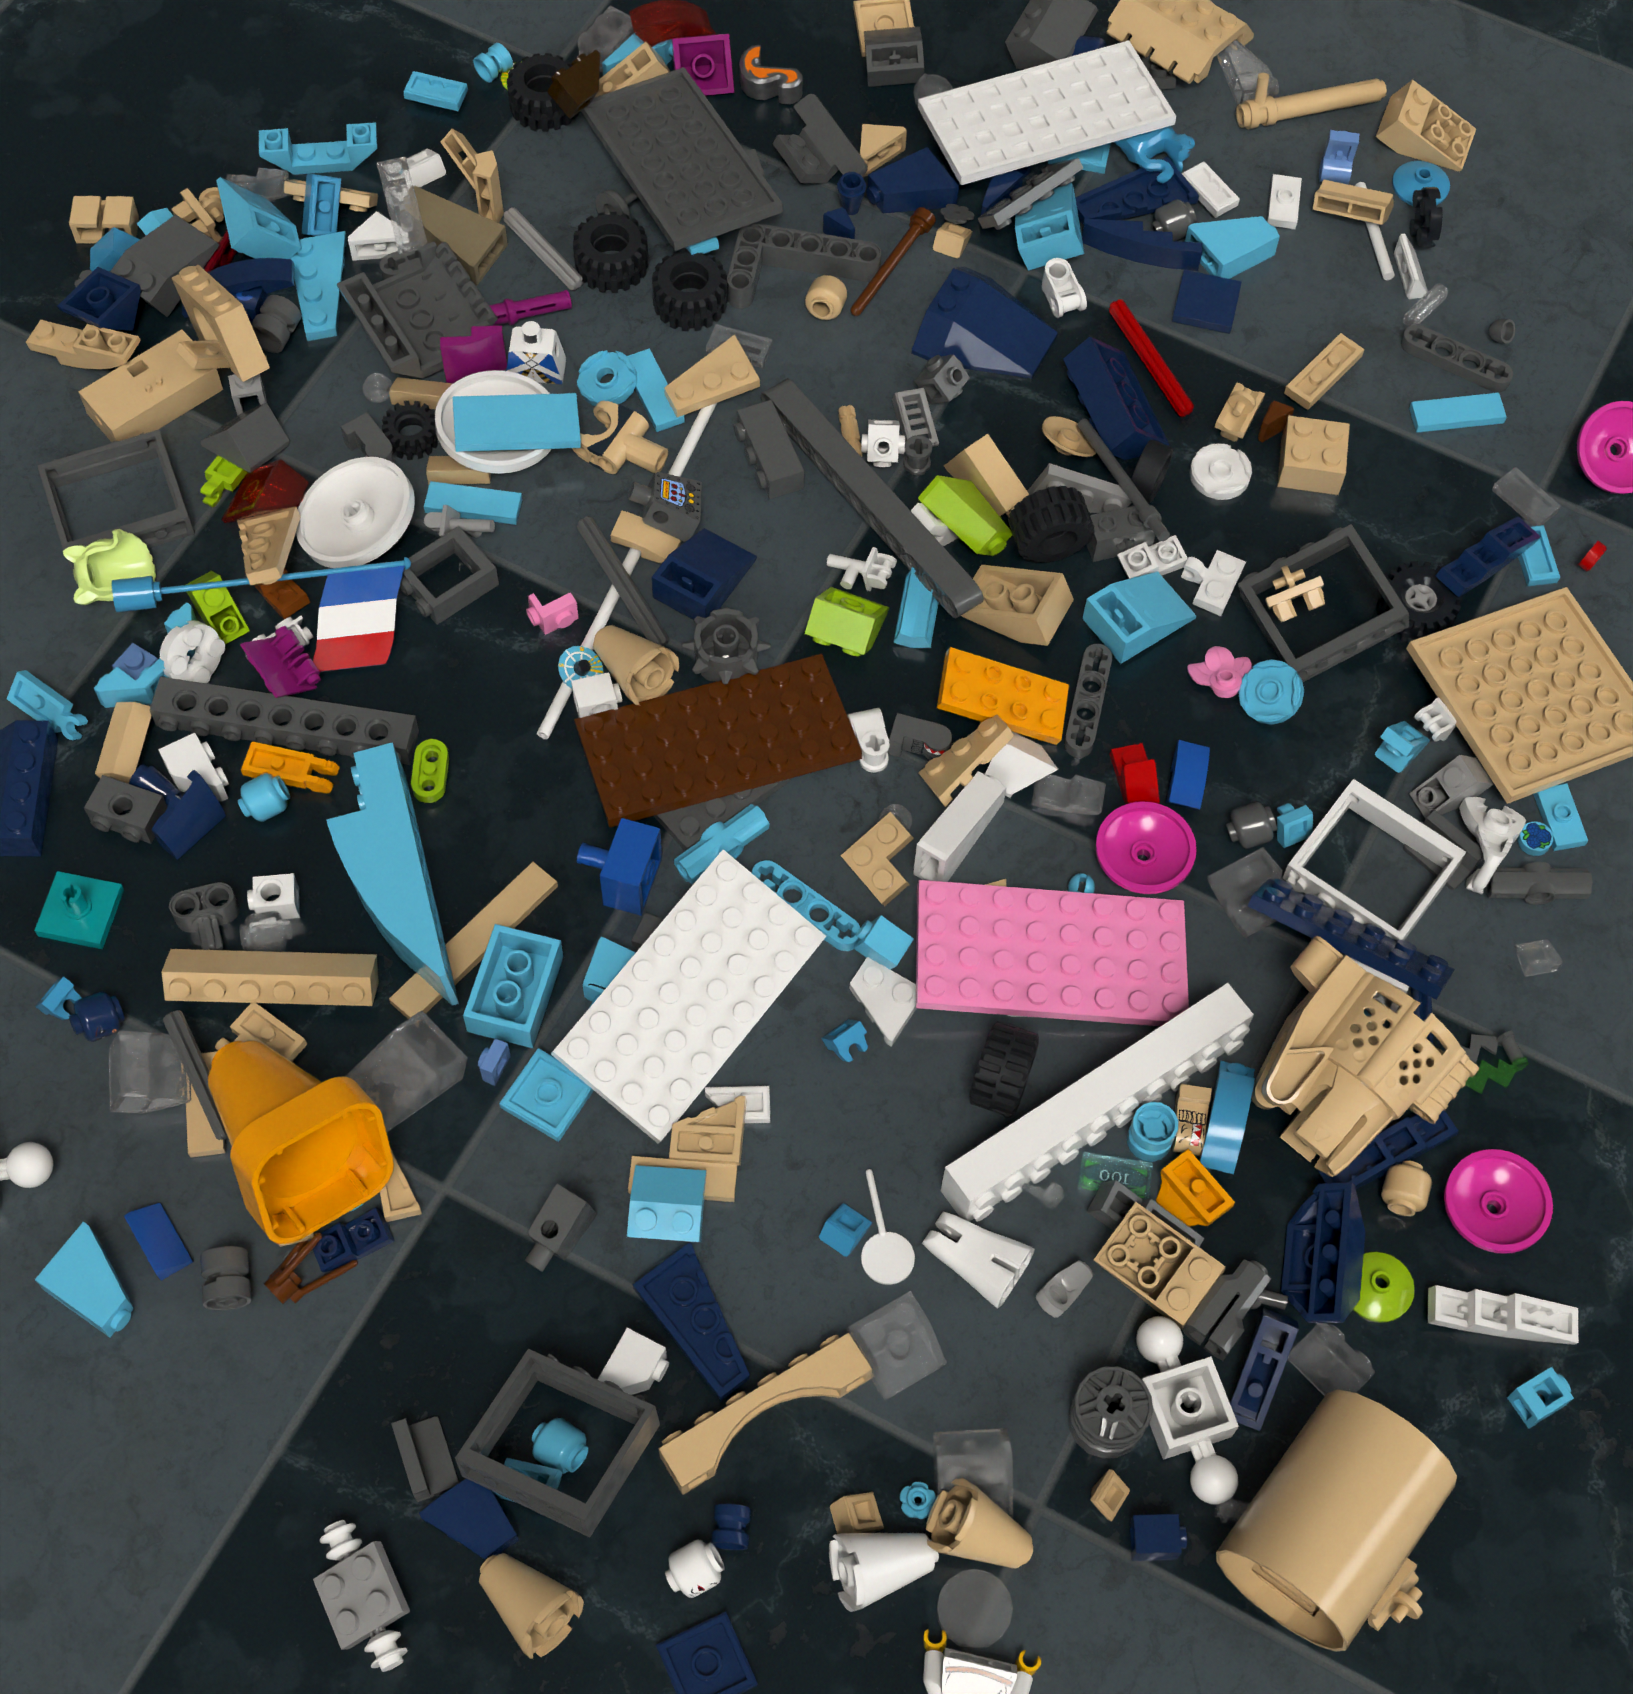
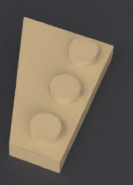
M733 335L664 387V393L676 417H680L760 387V378L736 336Z
M995 715L993 718L983 721L978 726V729L967 737L957 740L940 757L931 759L925 765V768L918 773L946 807L953 800L950 794L959 784L966 786L973 779L972 771L979 764L989 763L1015 735L1008 725L998 715Z

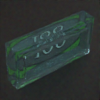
M1083 1152L1078 1189L1097 1192L1101 1183L1117 1180L1141 1199H1148L1150 1196L1153 1163Z

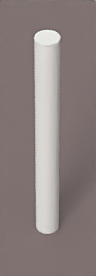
M1359 182L1355 185L1357 187L1367 188L1364 182ZM1365 221L1383 279L1390 280L1395 274L1379 224Z

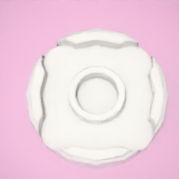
M1224 443L1210 444L1201 448L1193 458L1190 467V478L1195 488L1205 496L1217 500L1232 499L1241 495L1247 489L1252 475L1251 462L1245 453L1239 449L1237 452L1231 449V445Z

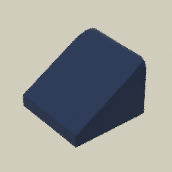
M844 207L824 213L823 232L826 235L855 239V227Z

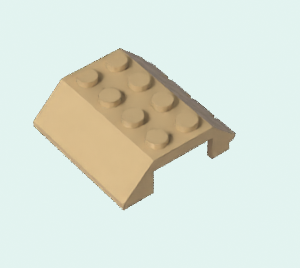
M1120 0L1108 19L1109 24L1107 28V34L1119 42L1127 41L1131 35L1130 43L1135 51L1145 58L1154 49L1150 61L1165 70L1170 71L1175 63H1177L1173 70V75L1188 84L1193 80L1196 83H1200L1206 78L1213 58L1228 45L1239 51L1254 37V33L1247 23L1238 19L1234 14L1228 13L1216 6L1210 0Z

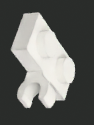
M1219 550L1216 551L1209 568H1206L1199 559L1189 557L1181 577L1200 584L1192 604L1222 616L1246 562Z

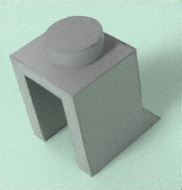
M235 374L228 376L237 416L243 413L241 398L257 395L260 405L267 402L260 374L244 382Z

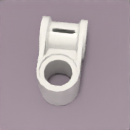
M1062 258L1049 260L1045 265L1041 287L1047 297L1053 315L1059 318L1068 311L1075 309L1079 311L1085 310L1087 307L1085 292L1078 283L1068 261Z
M880 708L847 714L862 750V759L859 760L862 768L872 773L883 771L889 762L888 750L890 744Z

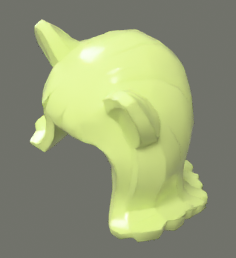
M115 529L112 531L113 539H99L87 546L74 545L63 550L66 559L74 563L73 574L79 587L74 594L73 599L75 603L88 605L98 600L114 601L112 580L152 576L155 582V564L152 562L153 557L149 553L147 544L130 532L127 533L122 529Z

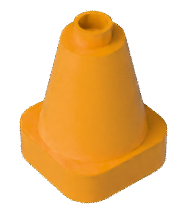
M234 1041L217 1051L213 1057L212 1068L208 1075V1087L232 1146L230 1158L245 1207L271 1241L278 1244H289L299 1241L370 1200L383 1189L389 1181L394 1167L383 1116L377 1105L354 1079L342 1076L321 1082L264 1043L258 1041Z

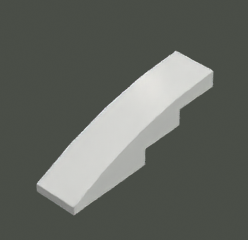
M1438 1285L1428 1288L1429 1324L1499 1337L1573 1345L1579 1343L1578 1308L1517 1293L1503 1296L1478 1289L1464 1292Z

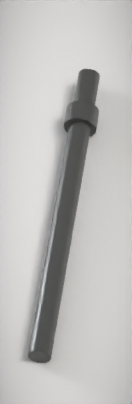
M1088 419L1080 420L1078 428L1139 512V519L1144 526L1151 528L1159 541L1167 540L1170 533L1161 522L1162 517L1154 506L1148 504Z

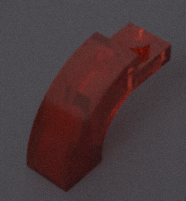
M659 0L641 5L629 12L634 33L651 47L662 41L674 38L716 35L710 26L707 12L699 6L686 1Z

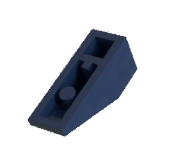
M1264 1307L1230 1400V1405L1237 1422L1258 1431L1262 1428L1299 1330L1297 1320Z

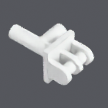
M872 547L866 561L829 554L827 558V566L846 570L840 582L843 588L851 589L858 573H862L867 591H871L872 587L885 589L887 586L886 579L890 578L892 574L891 568H894L897 563L893 556L878 553L875 547Z
M1439 697L1432 704L1419 710L1414 716L1417 721L1421 720L1424 723L1423 728L1425 731H1431L1433 734L1432 739L1435 742L1439 740L1445 741L1457 723Z

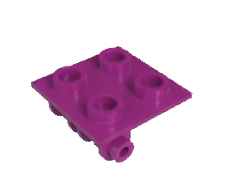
M282 626L275 631L277 637L240 644L249 662L256 668L264 680L267 689L272 692L275 698L317 688L315 684L321 680L319 676L320 671L311 658L309 659L308 653L301 654L305 648L303 645L297 646L300 642L292 629L288 630L286 626Z

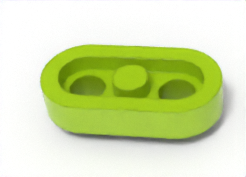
M425 740L415 750L411 787L416 799L424 803L438 801L444 795L446 789L449 755L447 747L439 740ZM431 757L438 758L435 762H428V759ZM427 786L434 787V789L431 791L424 790V788Z

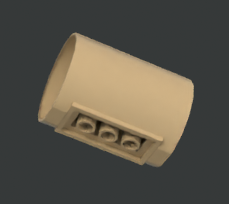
M1339 1389L1325 1395L1216 1552V1562L1225 1576L1248 1600L1283 1627L1317 1646L1335 1652L1345 1651L1455 1487L1457 1475L1447 1457L1410 1422L1382 1404L1358 1393Z

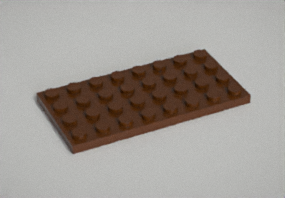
M822 654L762 669L756 675L747 673L739 678L730 679L728 684H723L722 680L641 701L639 702L640 705L630 704L619 707L616 710L611 709L574 719L609 828L618 826L621 818L636 821L862 759V750Z

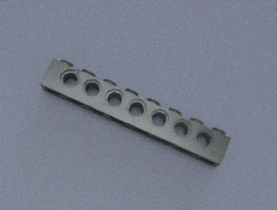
M166 677L159 678L149 710L156 726L167 731L178 729L191 731L199 736H207L208 734L222 736L231 741L243 739L267 745L276 744L296 751L304 749L315 750L328 756L341 754L354 758L353 753L393 742L401 764L406 765L411 764L419 734L415 715L291 696L275 698L271 693ZM189 707H194L193 709H191V710H189V711H184L185 709H187V708H189ZM220 712H226L221 716H216ZM251 717H257L255 720L247 721ZM283 722H289L287 725L279 726ZM321 726L320 729L311 731L312 728ZM353 731L350 735H343L345 732ZM379 736H385V738L382 740H374Z

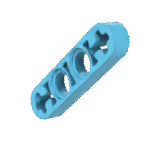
M764 860L754 865L752 874L760 881L761 874L766 876L772 873V881L766 879L763 883L773 892L776 891L777 884L779 888L775 893L826 935L824 939L826 942L840 951L854 949L860 940L856 937L860 925L855 919L775 862ZM795 889L802 894V898L798 902L790 903L784 899L783 895L787 890ZM822 908L829 916L825 921L816 922L810 918V912L813 909ZM834 919H837V920H836V927L832 925L833 922H834ZM848 929L852 931L851 938L848 936L843 939L839 938V930L842 932H846Z

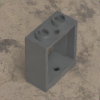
M458 526L409 557L411 566L407 570L404 568L400 589L406 596L411 594L416 600L415 604L424 617L430 616L438 625L498 586L499 582L496 567ZM455 553L473 575L435 598L417 577Z

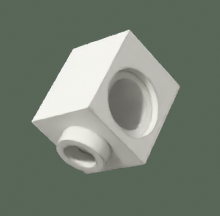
M609 672L571 681L573 698L579 718L611 709L616 710L618 709L617 703L622 702L619 684H612Z
M294 873L253 877V890H248L247 892L249 910L255 911L259 922L300 918L299 886ZM272 895H280L274 901H266Z

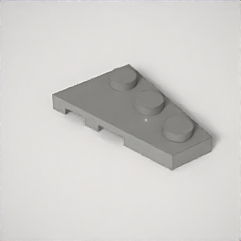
M1050 463L1027 491L1031 495L1038 490L1053 486L1076 488L1077 491L1082 493L1090 513H1103L1127 508L1132 503L1120 485Z

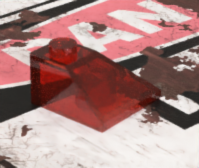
M281 459L261 466L253 472L247 473L221 520L224 523H231L286 508L298 507L304 499L305 494L303 492L309 482Z

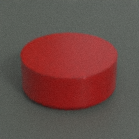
M1598 540L1578 566L1586 572L1590 571L1607 550V546Z

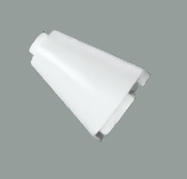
M839 1533L833 1536L836 1540L830 1541L829 1544L832 1577L834 1581L840 1579L844 1591L838 1592V1595L844 1607L850 1612L861 1610L932 1572L935 1562H938L939 1559L938 1552L934 1551L927 1544V1540L932 1541V1539H929L924 1533Z

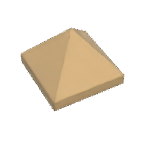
M1109 1469L1092 1487L1090 1501L1107 1520L1112 1521L1128 1496L1130 1489L1114 1470Z

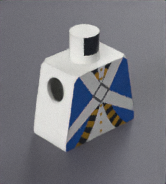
M528 321L522 327H514L512 329L506 371L524 375L538 383L563 384L566 356L557 332L553 329L540 328L539 324L534 321Z

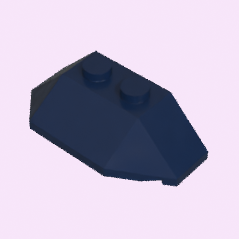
M1352 1182L1318 1184L1312 1191L1314 1194L1302 1204L1287 1225L1281 1292L1288 1296L1290 1303L1308 1323H1343L1360 1300L1365 1228L1355 1185Z

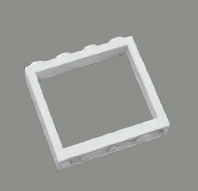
M1353 779L1289 862L1283 879L1292 885L1293 890L1314 895L1323 901V905L1333 910L1341 909L1347 911L1354 916L1355 921L1364 925H1375L1384 930L1386 936L1396 941L1405 940L1458 868L1466 851ZM1348 808L1443 868L1398 930L1303 868Z

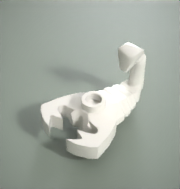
M1465 797L1459 807L1460 813L1467 828L1476 837L1485 861L1481 869H1477L1467 878L1466 889L1482 894L1483 888L1487 886L1497 867L1520 835L1526 819L1507 806H1504L1502 811L1490 809L1488 812H1485L1487 806L1484 805L1485 798Z

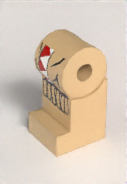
M1180 1084L1175 1099L1174 1112L1178 1119V1131L1172 1144L1173 1152L1184 1153L1189 1149L1194 1155L1201 1156L1206 1136L1212 1088Z

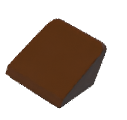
M1275 400L1271 402L1262 422L1258 441L1264 442L1283 431L1288 415H1293L1294 408Z

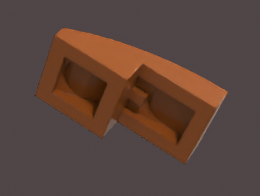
M284 568L283 574H287L288 572H287V570ZM293 580L276 581L268 585L262 583L254 585L283 619L288 618L310 603L307 594Z

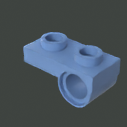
M1330 130L1319 165V182H1322L1324 179L1349 184L1353 159L1359 144V133Z

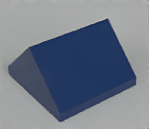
M97 267L57 307L60 311L100 329L133 330L141 287L137 283Z

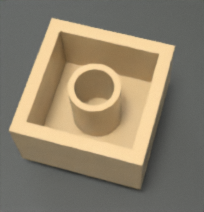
M1288 415L1281 439L1277 487L1339 495L1346 475L1350 424Z

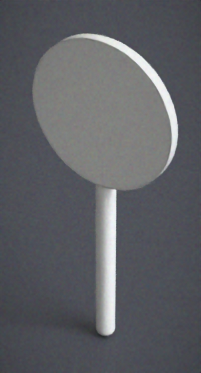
M868 1169L866 1170V1177L879 1234L871 1237L864 1245L861 1255L862 1266L865 1273L875 1282L885 1285L897 1284L910 1275L915 1262L914 1250L909 1241L903 1236L893 1232H886L873 1171Z

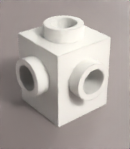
M868 420V434H862L861 453H867V461L873 462V466L890 467L891 462L898 463V454H904L905 435H899V421ZM883 441L888 443L886 446L883 447L878 445L880 442Z

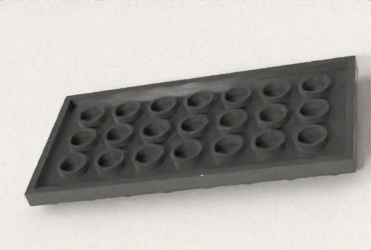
M684 67L595 97L590 105L581 110V113L675 251L783 212V203Z

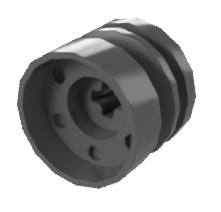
M1118 1366L1102 1367L1089 1373L1079 1384L1068 1413L1069 1430L1076 1443L1088 1454L1102 1459L1118 1458L1131 1452L1146 1431L1153 1412L1152 1396L1145 1382L1132 1371ZM1111 1402L1118 1405L1117 1410L1113 1414L1107 1411Z

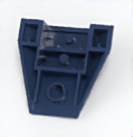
M965 266L952 269L926 310L911 354L927 361L936 355L946 356L954 354L962 362L964 369L1032 379L1057 338L1058 332L991 277Z

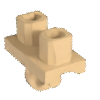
M188 188L180 192L184 201L172 208L173 214L186 222L196 219L191 225L218 243L222 237L216 231L214 221L221 222L224 219L221 199L218 197H204L201 201L203 204L201 205Z
M1237 382L1215 424V428L1221 430L1220 435L1234 442L1238 438L1243 439L1264 399L1265 393L1251 391Z
M1286 565L1281 567L1283 577L1272 582L1276 590L1286 585L1289 589L1267 597L1265 600L1268 608L1273 609L1275 615L1282 623L1297 616L1291 602L1292 599L1303 596L1309 611L1325 605L1322 591L1324 583L1321 576L1296 586V581L1306 578L1303 569L1290 573Z
M1406 1559L1367 1618L1368 1624L1377 1631L1380 1630L1390 1616L1400 1623L1406 1615L1410 1618L1418 1619L1423 1613L1422 1608L1417 1603L1423 1593L1415 1587V1584L1419 1581L1418 1576L1414 1572L1417 1564L1410 1559Z

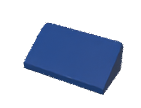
M161 1203L134 1210L124 1215L154 1272L161 1281L193 1263Z

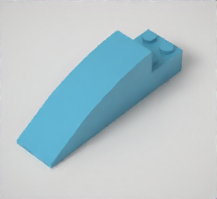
M393 742L355 752L353 754L356 766L351 767L354 783L359 787L360 794L357 795L360 811L326 820L335 848L363 906L379 932L398 957L417 972L452 1006L459 1004L408 781Z

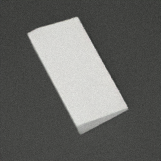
M427 148L380 171L379 175L393 195L401 197L409 193L414 186L420 188L444 176L446 170L440 155Z
M1401 234L1394 251V257L1408 299L1428 297L1429 294L1416 252L1406 234Z

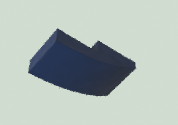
M374 1208L346 1225L338 1223L322 1232V1239L315 1245L313 1252L321 1271L325 1273L352 1260L361 1259L394 1242V1238L382 1210Z

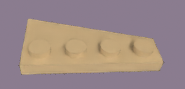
M296 506L237 520L242 540L241 547L244 553L245 572L250 585L259 583L268 585L282 578L301 518Z

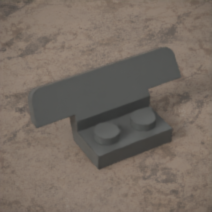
M808 94L793 106L806 126L802 129L800 135H777L773 145L800 183H827L838 170L843 175L848 172H856L863 176L867 172V163L816 95Z

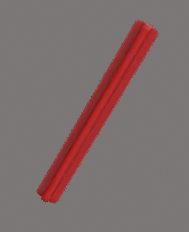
M1122 299L1113 301L1110 304L1109 312L1180 417L1191 414L1194 404Z

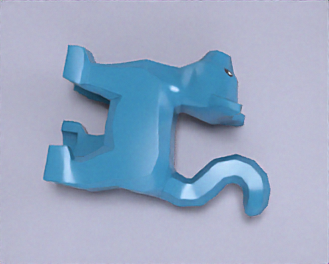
M1171 126L1114 142L1120 146L1129 161L1138 164L1146 171L1162 172L1156 178L1160 183L1168 182L1174 175V169L1169 162L1152 158L1162 152H1166L1170 160L1182 172L1183 161L1190 156L1191 150L1195 147V141L1192 137L1186 134H1177Z

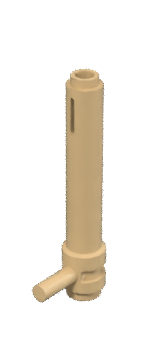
M1263 72L1259 73L1257 77L1255 99L1245 100L1242 104L1237 105L1236 119L1241 128L1253 129L1259 127V124L1269 126L1276 124L1280 120L1379 102L1386 96V84L1383 80L1379 81L1376 78L1273 98L1272 96H1267L1269 74Z

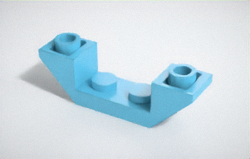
M376 122L346 124L347 141L292 144L288 128L259 130V155L261 158L294 175L352 171L377 149Z
M186 602L180 609L173 611L169 615L167 621L164 622L167 633L176 626L181 628L189 624L187 621H197L192 606ZM195 649L188 651L187 655L190 659L194 656ZM159 658L152 666L146 667L137 680H134L119 667L113 669L109 674H105L94 687L101 705L109 708L115 707L116 702L151 704L159 678H168L163 672V669H165L164 661Z

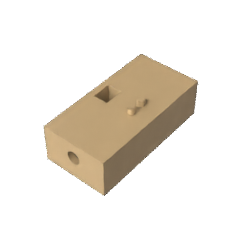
M182 329L78 391L86 413L111 442L125 440L142 433L145 434L158 430L223 390L217 368L193 369L176 351L179 342L192 341Z

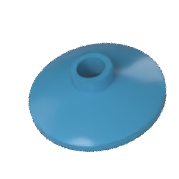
M1410 161L1397 168L1393 175L1392 186L1396 195L1402 201L1412 206L1415 190H1421L1423 187H1437L1441 195L1440 199H1436V205L1446 199L1450 190V181L1446 173L1437 165L1426 161Z

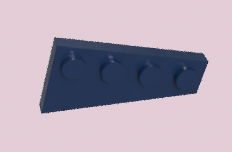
M1167 156L1162 158V160L1169 162L1174 169V175L1168 182L1160 183L1157 181V176L1162 172L1146 171L1140 168L1077 196L1075 199L1079 221L1083 224L1084 219L1121 220L1154 213L1157 208L1175 199H1180L1184 203L1188 201L1190 205L1197 204L1199 194Z
M691 1242L633 1284L635 1292L720 1401L750 1379L747 1367L727 1327L722 1311L710 1289L709 1282L698 1262Z

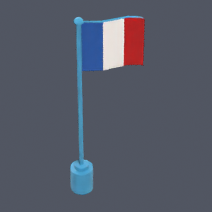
M404 557L403 561L287 573L277 580L327 576L319 605L317 643L313 663L320 672L385 665L387 663L394 641L396 599L404 568L407 570L411 566L409 558ZM152 576L112 580V593L116 612L157 608L156 601H162V594L248 585L250 583L248 578L161 588L160 582H154Z

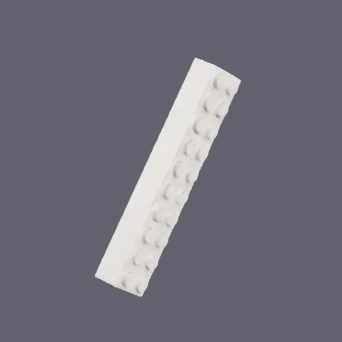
M1226 983L946 1166L941 1186L942 1194L960 1218L969 1222L973 1219L977 1222L983 1220L994 1210L992 1206L1002 1200L1005 1203L1013 1200L1022 1192L1021 1187L1030 1181L1034 1184L1040 1182L1050 1174V1168L1060 1162L1062 1165L1069 1163L1079 1154L1078 1150L1086 1144L1090 1146L1096 1145L1106 1137L1107 1130L1115 1125L1121 1128L1133 1119L1134 1113L1143 1104L1159 1102L1162 1099L1161 1095L1169 1089L1177 1091L1180 1084H1187L1190 1080L1189 1076L1196 1071L1200 1073L1206 1072L1216 1064V1058L1225 1052L1229 1056L1239 1050L1244 1044V1036L1250 1031L1249 1025L1254 1014L1229 983Z

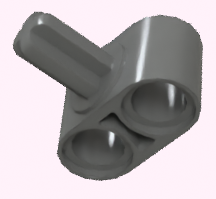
M217 882L176 893L169 902V909L178 928L185 932L199 931L203 950L223 949L219 926L232 922L239 914V904L232 888L228 884ZM221 900H228L222 906H215ZM194 908L190 914L181 915L186 909Z

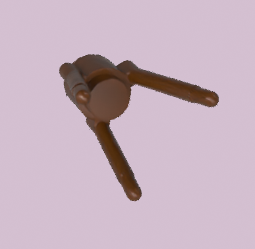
M317 1233L309 1242L303 1241L296 1244L281 1265L263 1284L282 1304L289 1298L296 1304L304 1295L356 1267L358 1261L352 1260L299 1289L297 1286L302 1280L293 1271L322 1239V1234Z

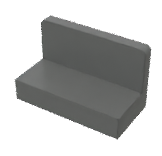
M1434 810L1425 819L1423 824L1466 851L1460 865L1445 884L1450 890H1455L1478 868L1483 859V852L1476 843ZM1405 844L1403 849L1435 877L1439 875L1443 869L1442 867Z
M435 1416L410 1426L406 1418L391 1423L411 1490L417 1502L447 1492L459 1484L438 1417Z

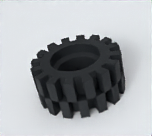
M409 400L404 401L405 406L400 407L399 403L394 405L395 411L389 408L386 411L387 417L383 416L382 431L392 444L393 454L396 452L397 457L401 459L406 454L407 460H413V455H417L418 459L423 458L422 452L424 451L427 455L431 454V447L436 449L438 446L435 412L433 409L429 410V406L425 403L421 407L420 401H414V405H410ZM409 425L422 427V430L415 435L406 436L399 433L402 428Z

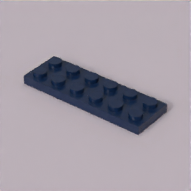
M1269 878L1253 894L1248 907L1311 938L1319 936L1337 951L1436 1000L1455 970L1448 966L1447 961L1438 956H1427L1416 951V946L1408 941H1396L1386 936L1385 931L1375 925H1364L1355 921L1354 916L1347 911L1341 909L1333 910L1323 905V901L1314 895H1302L1292 890V885L1286 881Z

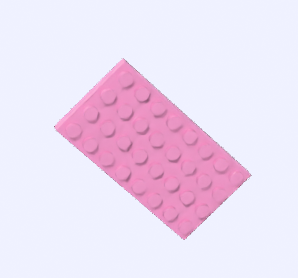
M919 880L917 884L916 1008L1162 1026L1189 1008L1184 901Z

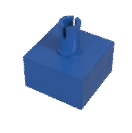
M621 818L610 849H602L583 842L578 851L577 863L602 869L600 883L604 906L642 916L662 861L660 828Z

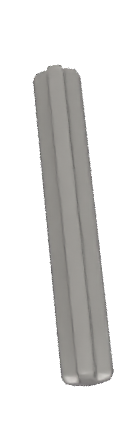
M511 207L508 211L504 212V222L570 290L575 291L583 285L582 276L516 208Z

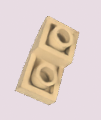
M623 510L610 535L611 542L640 550L641 558L661 564L682 542L669 534L645 524L642 521V517Z

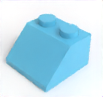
M635 1165L629 1204L627 1237L701 1242L706 1170Z

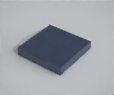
M1184 270L1172 322L1230 334L1242 281Z
M726 1612L656 1645L676 1694H742L758 1686Z

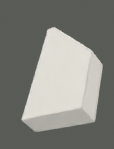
M769 1086L705 1087V1097L717 1108L735 1101L734 1098L738 1096H745L747 1099L745 1123H770Z

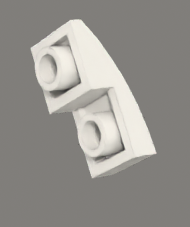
M1176 535L1149 547L1144 542L1117 554L1128 579L1157 571L1162 576L1184 568L1188 560Z

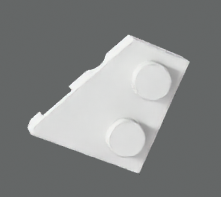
M867 957L850 982L849 989L857 1001L863 1004L865 1012L872 1023H876L884 1035L885 1042L892 1047L916 1010V984Z

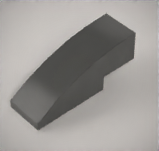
M1117 1180L1101 1183L1087 1211L1088 1214L1115 1231L1134 1203L1137 1202L1199 1248L1204 1237L1152 1199H1141Z

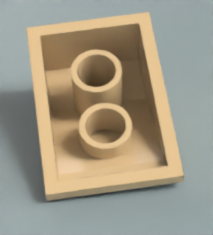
M981 565L973 580L982 591L984 601L961 616L1018 642L1048 646L1074 599L1063 573Z

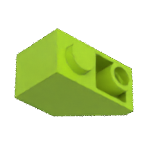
M210 571L186 585L222 581L220 575ZM226 587L186 591L205 624L217 632L225 645L250 631Z

